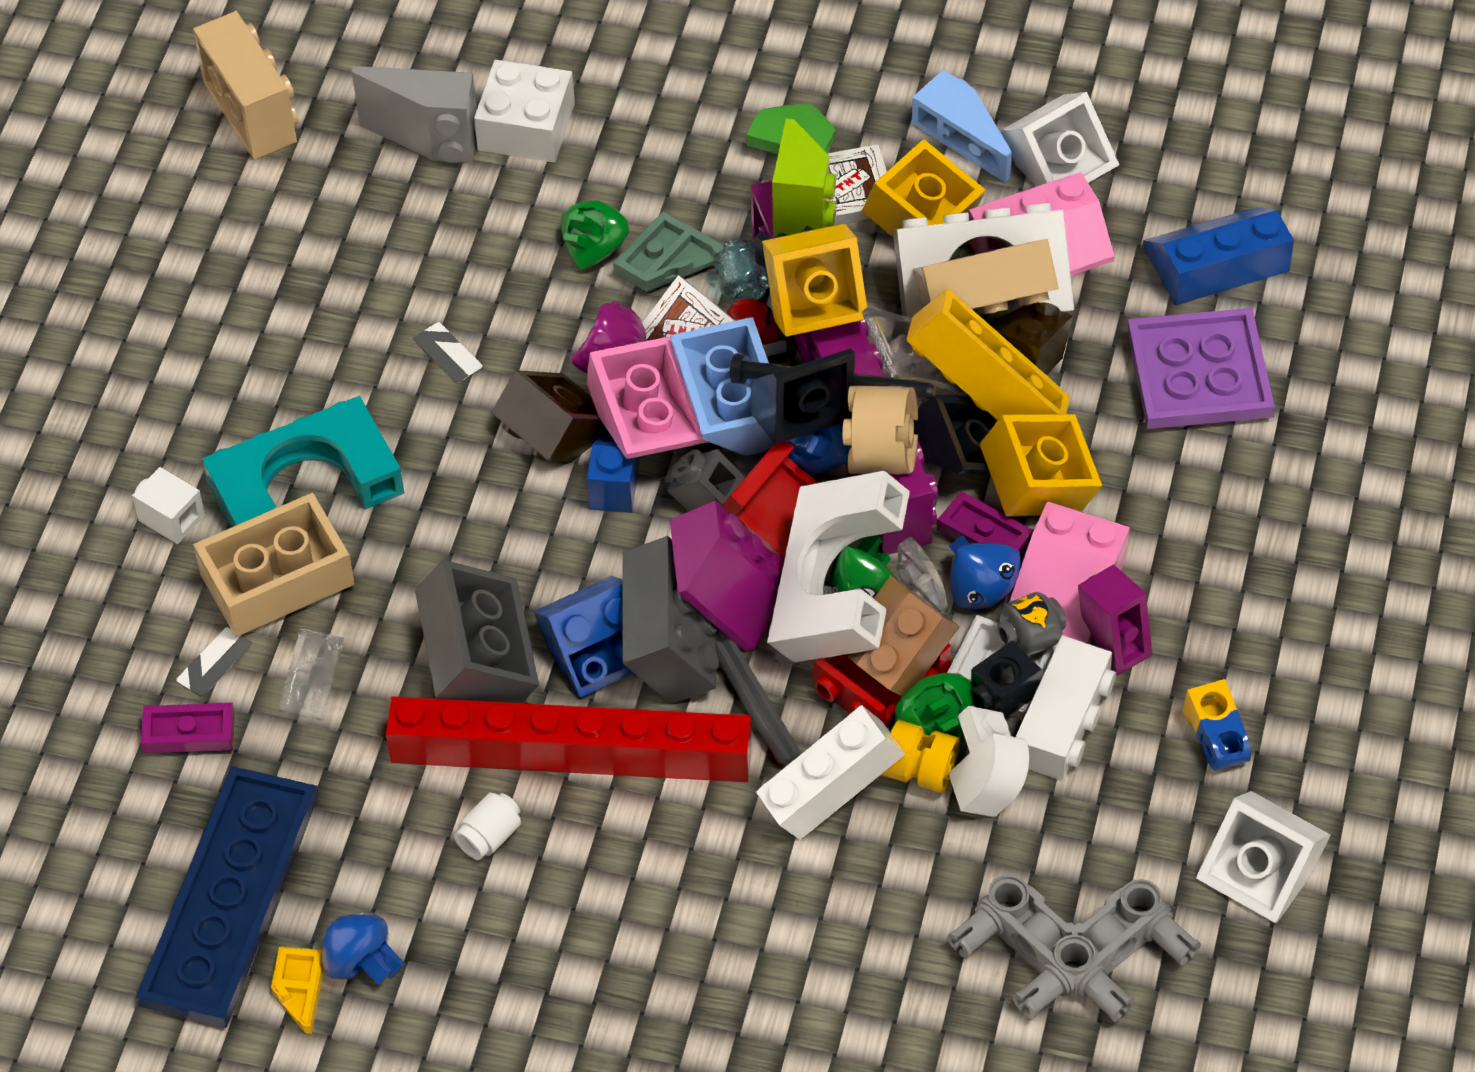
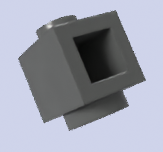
M694 449L685 454L671 467V476L674 479L667 491L689 512L715 500L722 506L746 477L718 449L703 454L698 449Z

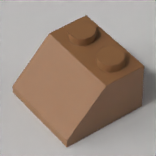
M890 575L874 597L878 603L887 609L879 649L846 655L887 689L903 696L914 683L925 676L960 626Z

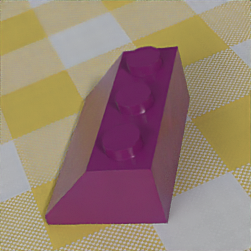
M715 500L670 520L678 593L745 652H748L755 648L772 621L784 560L779 554L772 553L757 534H752L748 531L734 513H729Z

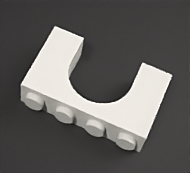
M1051 203L1026 206L1027 214L1014 216L1010 215V208L986 210V219L969 221L968 213L944 215V224L928 225L927 217L902 220L903 228L893 230L904 330H909L912 317L922 309L913 269L949 261L954 251L960 245L976 237L993 238L1008 247L1048 239L1059 289L1048 291L1049 300L1042 302L1053 304L1060 311L1074 310L1063 210L1052 211Z
M873 472L800 487L767 641L769 645L792 662L879 649L887 609L862 589L823 595V584L832 561L850 543L863 537L901 531L903 529L910 491L887 472Z

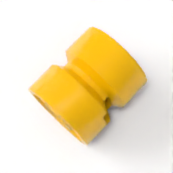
M898 720L892 728L891 734L905 752V755L881 775L904 783L914 778L919 787L943 794L950 783L948 773L955 768L960 748L959 737L939 731H934L928 736L925 735L922 726Z

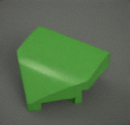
M794 104L760 110L746 134V146L778 154L785 119H794L828 154L836 138V129L813 104Z

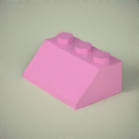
M1082 172L969 209V221L986 219V210L1010 208V215L1014 216L1027 214L1026 206L1051 203L1052 211L1063 210L1070 276L1114 262L1115 256L1099 200ZM976 237L968 240L975 254L1008 247L1004 243L988 237Z

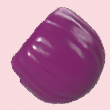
M617 301L601 305L595 324L591 328L587 339L578 351L570 356L572 365L588 374L590 352L645 342L646 331L642 320L632 309Z

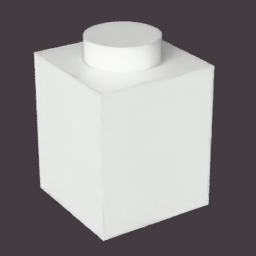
M161 467L149 478L141 481L132 495L138 521L176 544H179L205 516L200 490Z

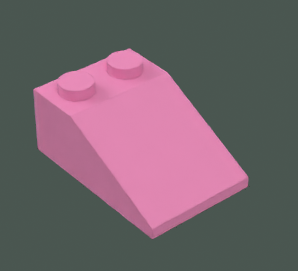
M670 337L590 352L587 386L599 418L626 459L708 442L702 438Z
M1047 501L1032 534L1009 602L1033 592H1041L1048 598H1055L1061 605L1066 618V627L1062 630V635L1090 644L1093 636L1081 616L1078 585L1086 581L1090 576L1098 574L1113 564L1122 570L1127 558L1130 527Z

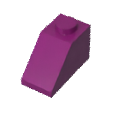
M1114 564L1098 574L1090 576L1086 581L1078 585L1081 616L1098 647L1112 652L1111 670L1116 672V676L1152 655L1145 591Z

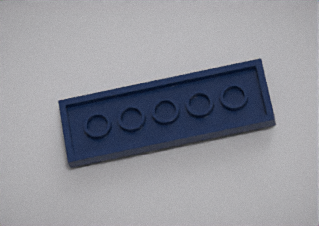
M231 766L136 995L138 1007L227 1028L318 798L317 785Z

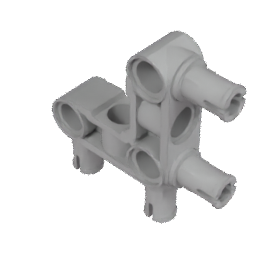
M1003 875L994 879L989 885L988 894L977 903L976 913L947 936L952 948L957 951L962 946L963 948L959 950V954L964 958H968L980 945L991 936L996 935L1029 963L1040 975L1021 991L1016 992L1013 995V1001L1021 1012L1028 1007L1025 1011V1016L1030 1019H1034L1042 1009L1059 995L1075 994L1081 997L1088 996L1110 1016L1113 1022H1117L1122 1018L1119 1011L1126 1015L1133 1007L1135 1000L1107 976L1112 970L1147 941L1154 940L1181 966L1188 962L1186 955L1192 959L1201 946L1198 940L1190 936L1172 919L1173 913L1171 908L1162 901V894L1157 885L1143 879L1127 883L1124 887L1110 895L1105 900L1104 907L1084 924L1078 922L1074 925L1072 922L1066 923L1045 904V898L1036 889L1025 883L1024 880L1013 875ZM1011 902L1016 904V906L1005 907L1000 905V903ZM1140 906L1148 911L1139 912L1132 909V907ZM1073 961L1083 966L1074 968L1067 966L1065 963Z

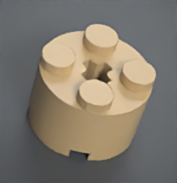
M850 386L848 391V408L852 412V419H844L842 432L844 446H852L848 453L849 473L868 474L879 471L895 475L912 473L916 463L918 434H914V420H918V407L914 388L904 386Z

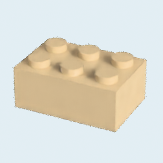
M234 11L193 28L203 82L253 160L296 143L297 138L294 125L299 124V119L290 102V98L294 97L292 85L285 74L281 76L278 74L276 62L268 48L262 50L260 47V40L254 26L251 23L245 24L239 13Z
M1048 239L1032 241L913 269L922 308L947 288L971 309L976 308L978 315L1008 309V300L1017 299L1018 305L1049 300L1048 291L1059 289Z
M313 492L193 544L200 575L235 637L355 585L350 554Z

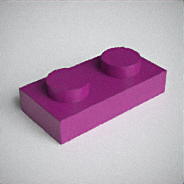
M960 491L937 519V530L955 540L963 535L969 544L1001 543L1019 550L1020 556L1028 548L1034 530L963 491Z
M233 703L143 706L141 732L143 753L233 750L235 718Z

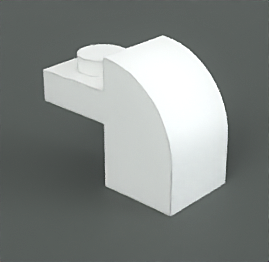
M968 706L958 715L970 754L948 774L961 811L996 817L1018 796L1025 783L1029 768L1028 743L1026 739L1011 737L1008 724L1002 712Z

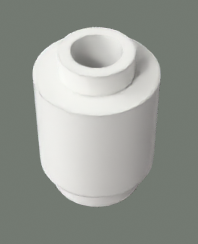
M488 793L458 823L459 830L454 834V839L458 846L473 859L480 860L484 855L490 856L521 825L518 815L520 809L516 802L508 795Z

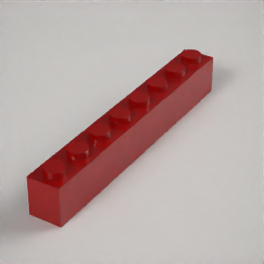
M391 696L386 728L390 762L396 764L749 782L752 748L751 715Z

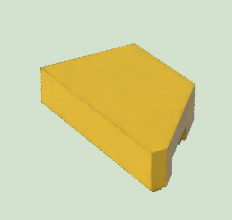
M279 946L271 985L273 996L305 1034H312L324 975L322 950Z

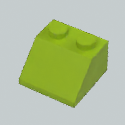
M785 119L772 180L773 237H776L779 233L787 235L800 233L807 225L815 230L825 228L826 226H834L837 203L836 201H830V199H834L836 174L829 173V155L794 119Z

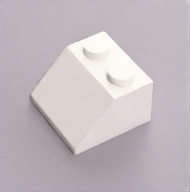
M1087 92L1064 94L1000 130L1012 151V158L1017 168L1036 187L1078 172H1082L1089 183L1119 166Z
M1249 791L1234 798L1196 879L1272 922L1277 923L1311 876L1331 835L1258 794Z

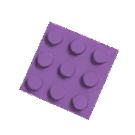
M1253 308L1128 319L1127 332L1147 429L1272 418L1274 416L1275 405Z

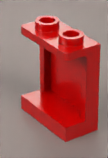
M788 441L777 445L774 444L722 504L724 509L729 513H734L748 531L752 534H757L763 544L772 553L779 554L783 560H785L799 489L801 486L817 484L811 476L787 457L794 449V446Z
M948 643L923 678L948 672L951 666V644ZM846 654L835 656L829 662L819 658L813 663V686L824 700L828 702L834 701L846 710L849 715L862 705L879 718L887 729L895 722V707L902 696L887 689L857 666Z

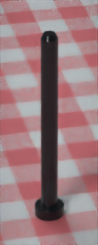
M735 353L730 365V380L735 384H745L747 378L758 379L794 366L749 361L747 354ZM854 373V386L913 387L916 398L931 399L936 394V386L931 382Z

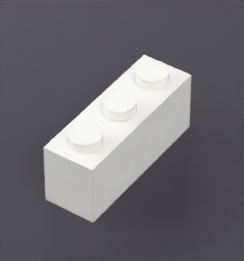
M1062 635L1016 735V738L1027 740L1029 748L1028 770L1064 781L1070 766L1078 767L1085 749V742L1082 741L1086 730L1094 731L1101 712V707L1097 706L1101 695L1109 697L1115 683L1116 672L1111 670L1112 652Z
M861 705L759 788L756 793L779 826L801 840L902 758L905 752L884 723Z

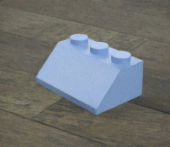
M753 317L670 335L674 353L703 440L745 456L769 451L774 443L751 414L752 381L756 379L747 378L745 384H735L730 380V365L735 353L747 354L749 361L769 363Z

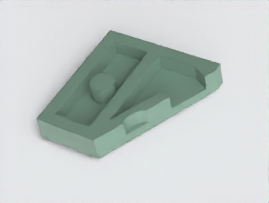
M663 211L613 262V267L616 275L647 292L674 281L678 275L685 277L717 264L715 261L722 262L727 257L726 246Z

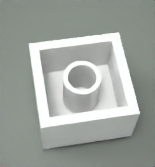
M494 60L474 117L478 151L555 163L575 105L572 71Z

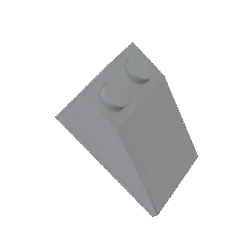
M363 66L352 67L353 85L361 127L433 161L473 163L477 141L474 122L477 104L473 73Z

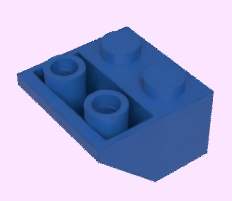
M609 576L533 611L549 652L578 697L581 698L634 673L623 664V579Z

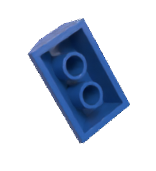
M1254 207L1143 240V247L1175 305L1289 272L1294 238L1276 209Z

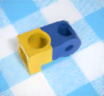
M1226 679L1188 689L1182 710L1188 725H1193L1198 740L1203 745L1204 754L1211 769L1218 771L1249 762L1251 759L1249 740ZM1207 696H1214V697H1211V698L1202 700L1203 698H1205V697H1207Z

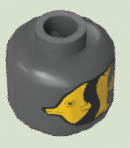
M1033 592L1003 606L1000 613V623L997 624V633L1004 646L1013 640L1030 656L1058 644L1062 637V630L1066 627V618L1061 605L1055 598H1048L1041 592Z

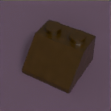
M1037 302L1020 307L990 321L988 324L1047 375L1063 359L1073 315L1060 311L1053 304Z
M515 370L491 412L504 423L502 427L507 433L526 441L532 446V454L547 463L574 461L591 448L592 444L600 436L609 434V431L598 416L592 397L563 373Z

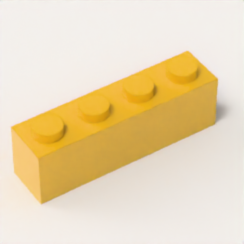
M947 288L912 317L906 339L912 349L919 356L926 357L941 370L943 376L950 383L957 384L972 398L978 408L989 412L995 419L999 420L1002 415L1067 413L1070 396L950 289Z

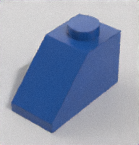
M600 436L592 444L587 476L590 510L632 513L641 456L626 459L612 437Z

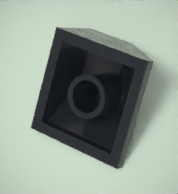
M850 348L752 381L751 414L775 445L843 423L844 419H852V412L848 408V391L850 386H854V351Z
M935 395V397L927 400L918 408V420H914V434H918V442L923 452L924 461L958 474L991 475L980 443L998 421L989 412L978 408L971 397Z

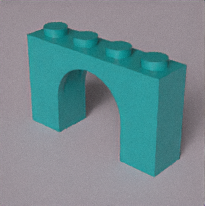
M360 395L347 401L337 402L327 409L307 417L297 418L292 423L269 432L257 434L252 439L229 448L217 450L212 455L202 458L207 484L230 528L275 509L276 506L268 493L271 481L286 467L302 461L327 462L343 471L365 510L405 494L401 468Z

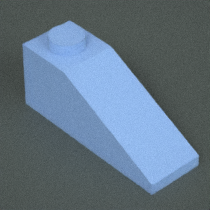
M942 70L912 97V124L1006 183L1011 175L1012 151L975 89L963 79L956 78L947 71Z

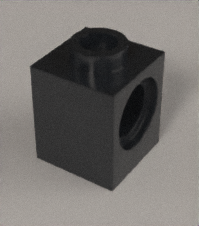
M1012 640L971 669L972 689L970 692L973 702L978 708L1002 712L1004 718H1007L1033 699L1041 682L1042 669ZM1003 682L1007 683L1008 685H999L996 683Z

